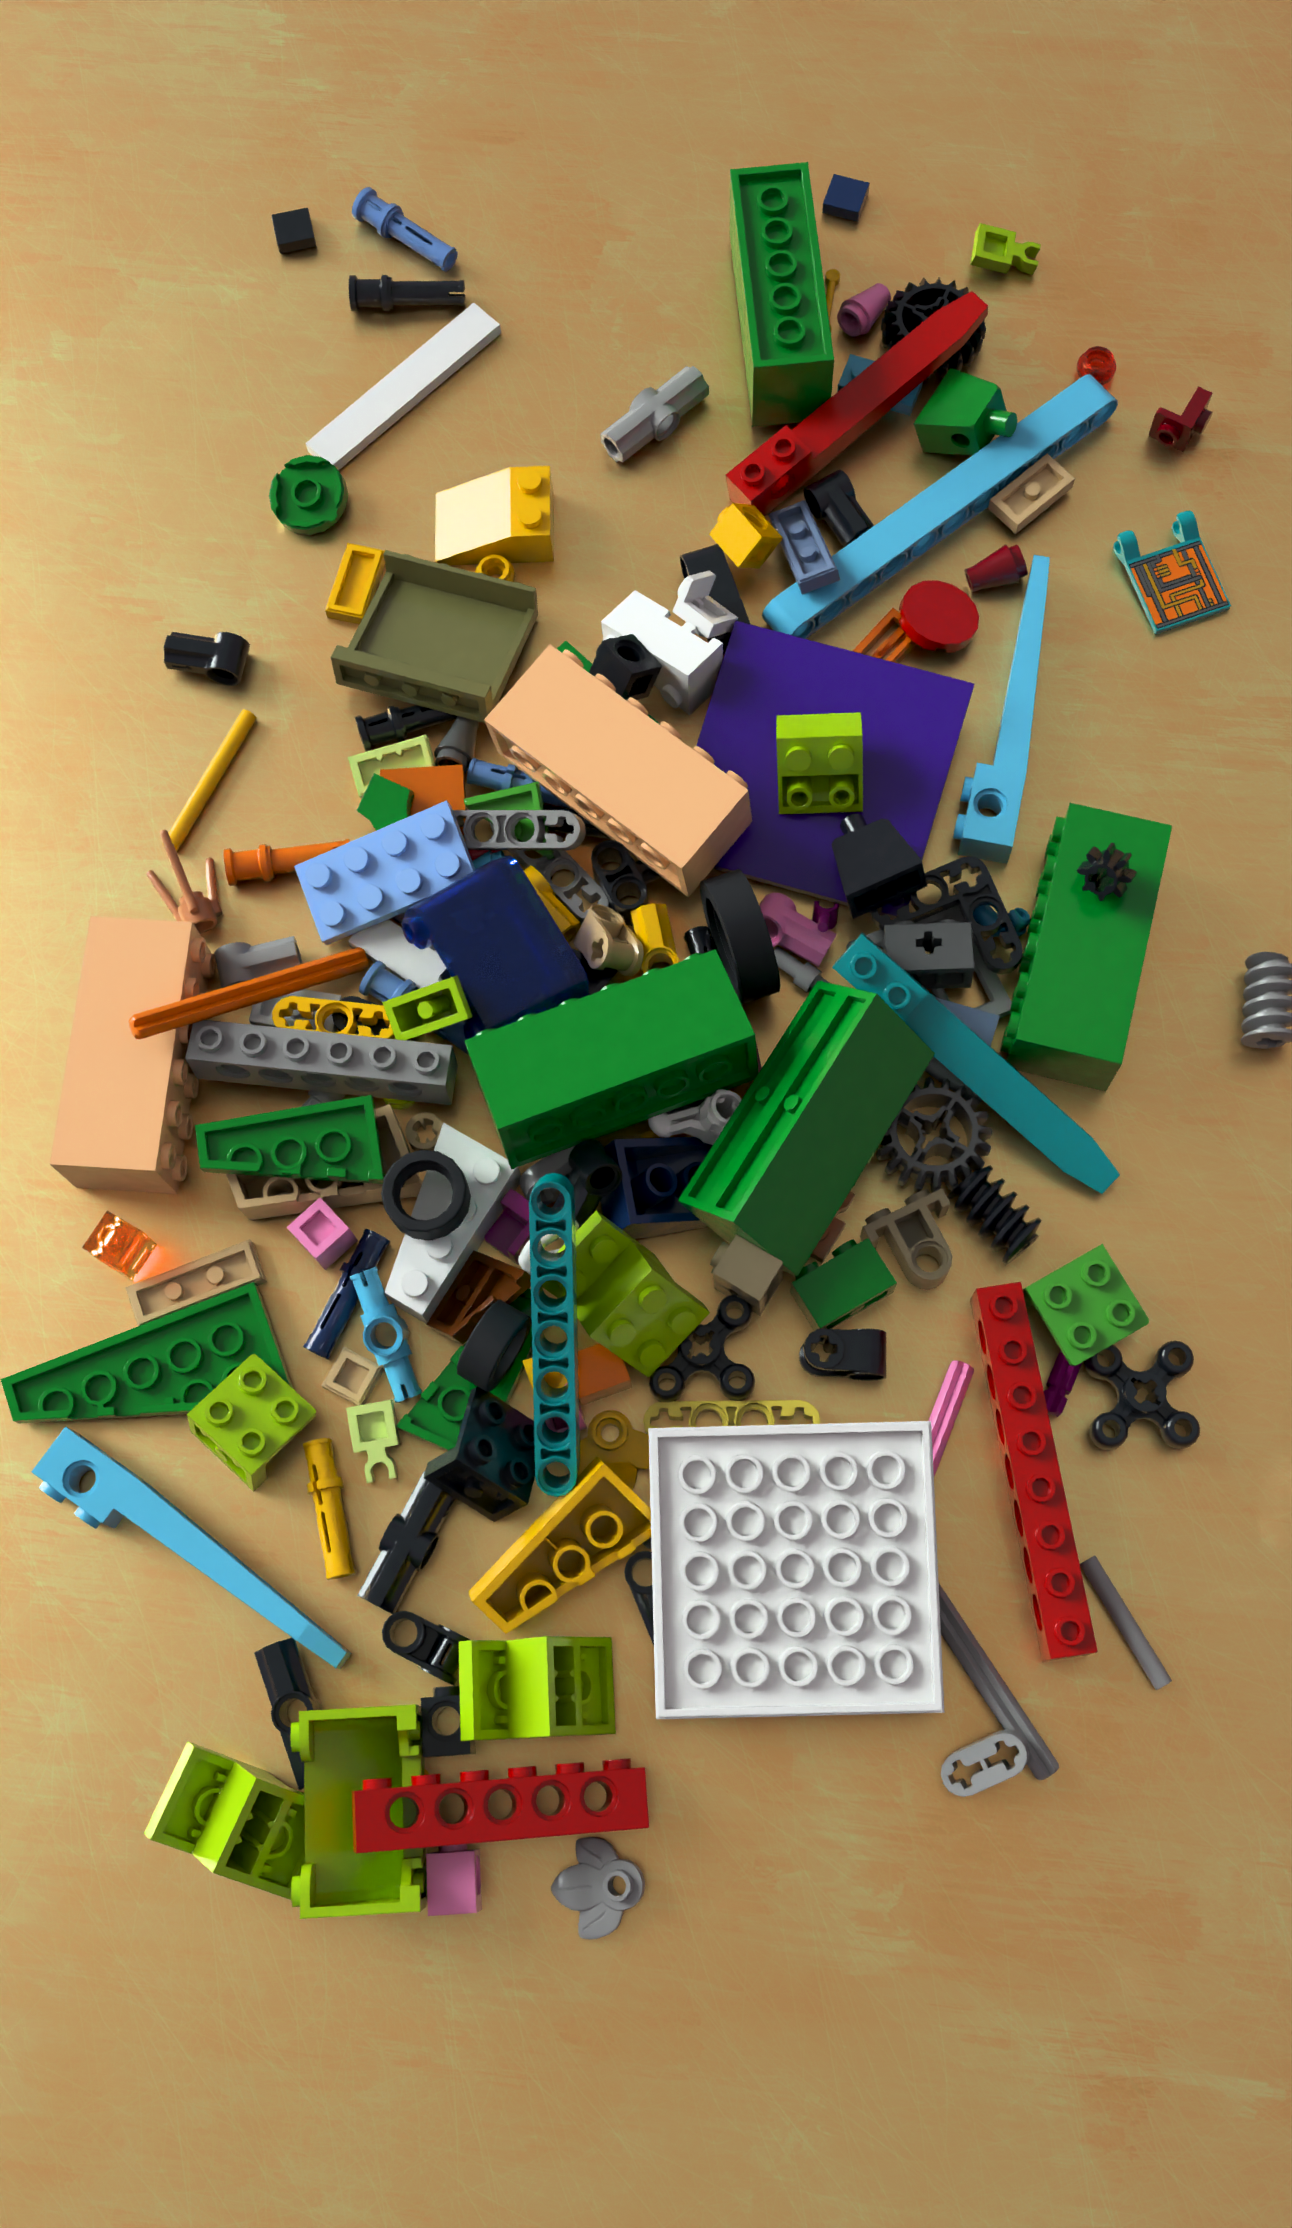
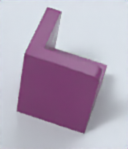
M511 1188L500 1202L504 1211L485 1234L484 1239L490 1246L519 1265V1255L525 1244L530 1240L529 1201Z

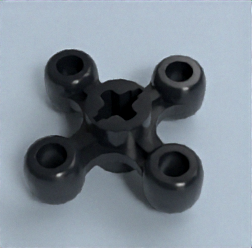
M736 1294L728 1295L722 1299L714 1319L708 1324H699L678 1346V1354L675 1360L669 1365L657 1368L650 1376L649 1387L654 1398L660 1402L678 1400L684 1393L685 1383L688 1378L698 1372H706L715 1376L719 1382L721 1392L728 1399L742 1401L748 1398L754 1391V1374L744 1364L734 1363L728 1359L724 1351V1343L729 1335L748 1327L753 1314L751 1305ZM731 1308H738L743 1314L741 1317L733 1319L727 1315V1311ZM706 1341H710V1355L706 1356L702 1352L697 1354L696 1357L693 1355V1342L702 1345ZM739 1376L746 1383L742 1388L737 1389L729 1384L730 1379ZM666 1378L672 1379L675 1382V1386L668 1391L662 1390L659 1387V1383Z
M1175 1340L1165 1343L1158 1349L1152 1368L1142 1372L1133 1371L1128 1368L1123 1362L1120 1350L1115 1345L1109 1346L1084 1361L1085 1368L1092 1377L1108 1381L1117 1392L1115 1408L1110 1412L1097 1416L1090 1425L1089 1435L1095 1446L1108 1451L1117 1449L1128 1437V1428L1131 1423L1139 1419H1147L1154 1422L1161 1430L1164 1442L1174 1449L1188 1448L1197 1441L1200 1436V1426L1197 1419L1188 1412L1178 1411L1171 1407L1166 1398L1168 1383L1187 1374L1193 1366L1194 1356L1188 1345ZM1097 1355L1107 1357L1110 1363L1109 1367L1100 1365ZM1168 1355H1176L1179 1358L1180 1366L1172 1364L1169 1361ZM1143 1387L1149 1394L1146 1396V1400L1140 1404L1134 1397L1137 1395L1138 1390ZM1175 1424H1180L1185 1428V1437L1179 1436L1175 1432ZM1103 1425H1109L1114 1429V1438L1105 1436L1102 1430Z

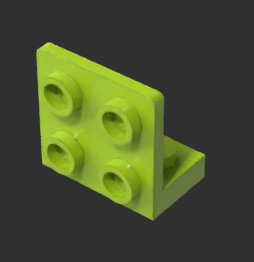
M252 1354L187 1414L191 1433L254 1492L267 1479L265 1465L315 1418L316 1410L256 1354Z

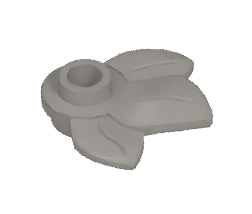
M586 1837L576 1841V1857L579 1864L568 1867L560 1872L551 1885V1891L562 1905L571 1910L580 1911L578 1923L580 1938L590 1940L606 1936L618 1928L624 1910L634 1907L641 1900L645 1890V1880L640 1868L630 1860L620 1859L611 1843L599 1837ZM616 1876L622 1877L626 1883V1889L623 1894H619L614 1890L613 1880Z

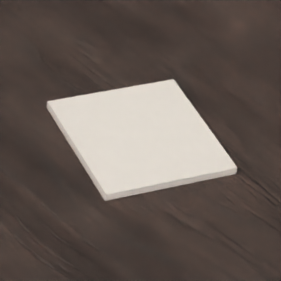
M931 1421L648 1428L656 1719L945 1713Z

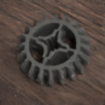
M931 1077L925 1079L923 1089H920L918 1084L915 1085L884 1135L880 1144L883 1146L876 1153L878 1160L891 1159L885 1167L887 1174H893L897 1170L901 1171L898 1180L900 1186L907 1184L909 1178L916 1180L914 1185L916 1193L923 1189L925 1183H930L931 1192L933 1193L941 1189V1182H944L946 1187L952 1191L958 1185L957 1177L963 1181L972 1174V1170L976 1171L983 1168L985 1162L980 1156H988L991 1150V1146L985 1140L991 1138L992 1129L982 1126L989 1117L987 1111L974 1112L980 1102L978 1097L965 1101L963 1099L966 1092L965 1086L958 1087L954 1093L949 1090L950 1080L948 1078L942 1081L940 1088L934 1087V1081ZM921 1107L940 1108L932 1115H924L918 1111L911 1113V1111ZM953 1116L960 1121L965 1130L967 1147L958 1142L960 1137L956 1136L949 1127ZM942 1123L939 1137L929 1141L926 1147L922 1149L926 1139L925 1135H929L932 1130H936L938 1125ZM898 1124L907 1129L905 1134L914 1140L915 1148L911 1156L905 1152L899 1142L897 1135ZM932 1156H941L947 1160L950 1158L955 1159L944 1165L924 1164Z

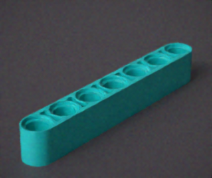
M551 1173L541 1177L530 1194L529 1231L535 1478L541 1491L547 1495L558 1497L566 1495L573 1489L580 1466L576 1228L574 1187L570 1180L562 1174ZM549 1187L556 1188L563 1194L565 1202L560 1207H548L541 1201L540 1191ZM548 1234L558 1235L565 1242L566 1248L560 1253H549L543 1248L541 1238ZM550 1280L558 1281L565 1287L566 1295L557 1299L550 1298L544 1293L542 1284ZM550 1326L560 1327L566 1333L567 1340L558 1344L551 1343L545 1338L543 1330ZM554 1371L560 1372L566 1377L568 1384L562 1388H553L547 1384L544 1375ZM551 1417H559L566 1421L569 1429L560 1433L553 1432L547 1427L545 1421ZM552 1462H560L566 1465L570 1472L565 1476L558 1477L552 1475L546 1466Z

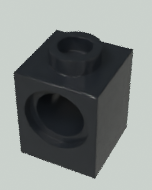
M628 634L603 640L597 648L596 657L589 673L593 676L599 673L606 677L615 686V692L625 700H628L629 697L639 700L649 696L662 665L634 634Z
M459 1686L433 1688V1697L421 1698L423 1757L476 1754L475 1741H461L460 1725L456 1732L448 1736L442 1734L437 1727V1717L445 1708H454L460 1716Z

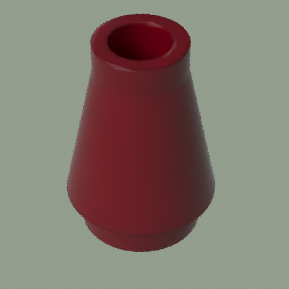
M1017 544L1011 547L1004 545L974 566L964 570L972 592L1019 583V578L1028 575L1023 554Z

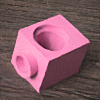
M318 1198L287 1226L294 1237L325 1270L358 1241L350 1228L321 1198Z
M467 1844L438 1846L439 1852L426 1854L428 1916L468 1914L481 1911L480 1849L468 1850Z

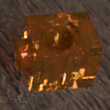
M107 1210L82 1248L98 1261L133 1281L157 1244L143 1231Z

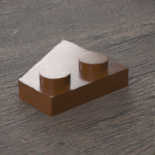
M473 1250L426 1325L437 1333L460 1344H464L492 1304L502 1300L510 1305L531 1287V1275L522 1269Z

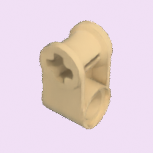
M591 904L573 941L574 946L583 954L592 969L603 970L607 967L618 970L624 976L635 975L643 962L644 950L641 941L636 938L626 925L624 918L618 912L601 904Z

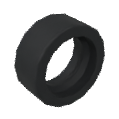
M419 1150L405 1154L393 1163L384 1177L381 1192L385 1211L397 1228L414 1239L434 1240L445 1237L458 1228L469 1211L471 1198L466 1177L455 1161L439 1151ZM426 1170L437 1171L444 1175L451 1183L453 1191L451 1204L445 1212L433 1219L418 1220L411 1217L402 1208L400 1201L401 1188L416 1173Z
M502 1300L492 1304L467 1340L457 1364V1374L485 1391H492L505 1377L519 1355L528 1337L532 1318Z

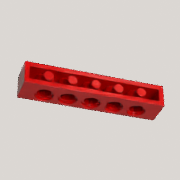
M631 1758L604 1760L602 1761L603 1771L584 1772V1762L555 1764L556 1774L537 1776L536 1766L508 1768V1778L489 1780V1770L460 1772V1782L441 1784V1774L411 1776L412 1786L392 1788V1778L362 1780L363 1790L352 1791L354 1853L649 1828L645 1767L631 1768ZM593 1782L601 1784L606 1791L605 1804L597 1811L591 1810L584 1800L585 1790ZM545 1786L553 1787L559 1795L558 1808L550 1815L543 1814L536 1804L537 1794ZM499 1789L507 1792L512 1800L511 1811L503 1819L494 1818L488 1809V1800L491 1794ZM453 1793L462 1799L464 1813L457 1822L449 1824L441 1818L439 1805L446 1795ZM405 1797L414 1803L416 1816L409 1826L399 1828L391 1821L390 1808L397 1799Z

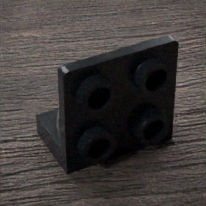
M478 1386L471 1390L456 1446L428 1462L423 1478L488 1519L496 1522L528 1505L535 1478L534 1421L491 1392L485 1391Z

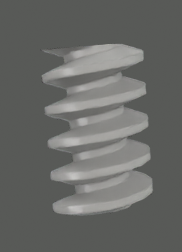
M1275 952L1252 954L1245 960L1248 970L1244 975V981L1247 986L1243 991V996L1246 1003L1242 1008L1245 1019L1241 1025L1245 1035L1241 1038L1242 1045L1259 1049L1280 1047L1285 1043L1292 1042V1029H1286V1027L1292 1026V1013L1287 1012L1292 1010V996H1288L1292 995V980H1289L1292 979V964L1289 963L1288 957Z

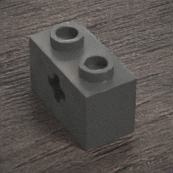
M945 919L937 923L916 924L912 921H899L893 925H884L882 950L926 989L971 988L974 973L971 922Z

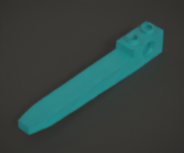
M863 932L833 964L832 968L856 989L878 994L935 1053L934 1057L1063 1172L1101 1194L1120 1176L1091 1135Z

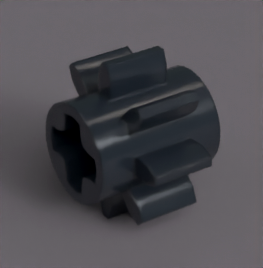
M1112 842L1102 852L1093 846L1086 854L1088 861H1084L1077 869L1079 874L1085 875L1083 891L1090 890L1098 895L1099 901H1103L1106 895L1112 892L1117 897H1122L1128 889L1126 883L1132 882L1137 874L1135 870L1129 869L1128 860L1132 854H1124L1116 849L1115 843Z

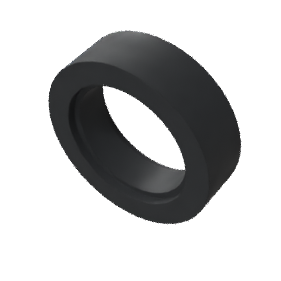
M736 869L701 881L700 895L713 945L740 1003L745 1004L779 992L780 975L772 941L756 896L744 873L740 869Z

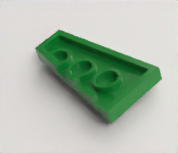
M372 1095L195 1125L199 1164L203 1172L383 1184L385 1173Z
M528 1288L510 1305L530 1317L531 1289ZM532 1324L528 1337L513 1365L501 1382L490 1391L507 1404L525 1368L522 1361L529 1359L532 1353ZM464 1346L459 1347L451 1357V1362L420 1395V1400L408 1415L405 1414L396 1425L399 1430L446 1451L456 1446L471 1390L477 1387L457 1374V1364Z

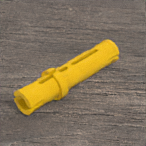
M320 1438L303 1443V1449L307 1459L310 1483L307 1484L308 1495L313 1496L327 1580L354 1575L356 1570L351 1554L340 1489L344 1486L342 1477L337 1475L332 1439Z

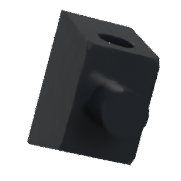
M851 814L843 819L840 828L844 835L834 839L831 844L849 911L853 919L927 887L921 859L888 819L881 818L868 825L861 814Z

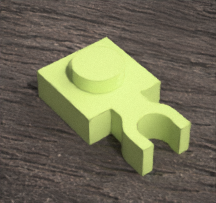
M393 1399L346 1408L353 1453L367 1451L368 1461L365 1464L366 1483L375 1481L373 1467L376 1463H384L388 1467L389 1479L397 1478L396 1463L388 1454L387 1447L400 1444Z

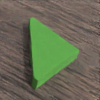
M539 782L464 799L465 806L469 810H545ZM488 818L485 819V820L488 821L489 823L493 824L490 819H488ZM527 818L520 820L514 830L517 840L520 842L530 840L534 835V824ZM545 825V833H550L549 827ZM534 850L548 860L554 858L553 850Z

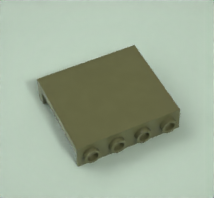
M385 550L383 555L386 573L348 648L337 645L331 656L336 684L485 723L484 719L498 704L538 617L536 588L519 582L491 577L483 573L451 567L443 563L439 564L419 559L408 554Z

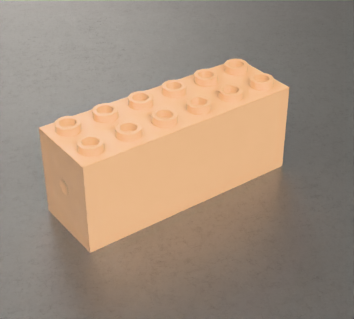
M549 644L484 719L497 752L534 781L539 782L542 787L612 840L623 844L629 853L689 897L751 824L752 814L747 783L735 772L729 770L725 773L716 767L714 759L701 747L695 746L692 749L682 742L681 735L670 724L662 721L659 725L651 719L646 708L636 699L629 697L628 700H625L617 694L615 686L606 677L599 673L593 676L583 669L584 665L581 660L568 650L560 652Z
M90 916L50 1165L76 1188L178 1194L179 1181L185 1180L187 1158L183 1155L185 1140H189L193 1132V1117L189 1114L191 1099L197 1097L199 1090V1079L196 1078L185 1059L193 1023L139 1040L135 1039L131 1032L129 1019L134 1014L207 993L209 978L213 979L215 976L216 959L215 954L211 953L206 945L205 938L201 937L193 922Z

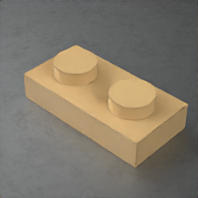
M1047 453L992 497L989 501L988 509L1016 534L1073 488L1075 478Z

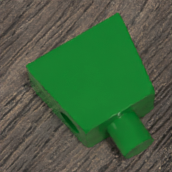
M950 368L913 424L923 452L974 455L988 445L994 435L1011 437L1017 427V415L1006 410L1001 389L996 384Z

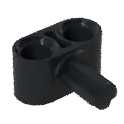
M606 840L596 845L592 851L591 863L594 880L605 893L609 902V908L618 912L624 918L626 925L632 926L630 911L649 904L646 884L661 878V876L640 860L635 862L623 844L614 840ZM607 862H617L620 864L615 870L601 868ZM629 895L639 898L632 905H624L619 902L623 897Z

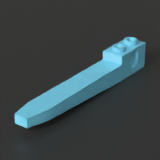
M1033 556L993 763L989 765L977 762L973 778L965 776L960 801L968 802L966 815H957L953 834L954 839L961 840L958 855L971 856L1007 864L1012 851L1027 773L1050 557ZM991 809L997 815L988 817L980 813L979 810Z
M65 1427L32 1470L34 1475L43 1480L39 1487L40 1490L59 1503H62L67 1498L79 1506L74 1514L93 1528L97 1529L100 1523L116 1528L125 1516L333 1667L341 1669L352 1654L150 1484L79 1433ZM93 1470L96 1476L95 1484L89 1491L82 1493L79 1488L80 1479L86 1472Z

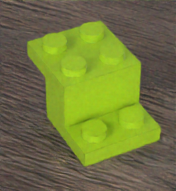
M597 1210L576 1231L577 1318L589 1337L649 1378L710 1312L700 1300L672 1279L654 1253ZM565 1244L558 1250L557 1253H560L563 1250H565ZM550 1280L542 1284L544 1289L557 1298L566 1295L565 1287L558 1281Z
M543 1636L507 1641L469 1640L459 1642L461 1741L616 1734L611 1637Z
M187 1741L144 1834L152 1841L192 1854L212 1873L291 1900L292 1877L301 1875V1868L305 1864L304 1793L289 1788L265 1770Z

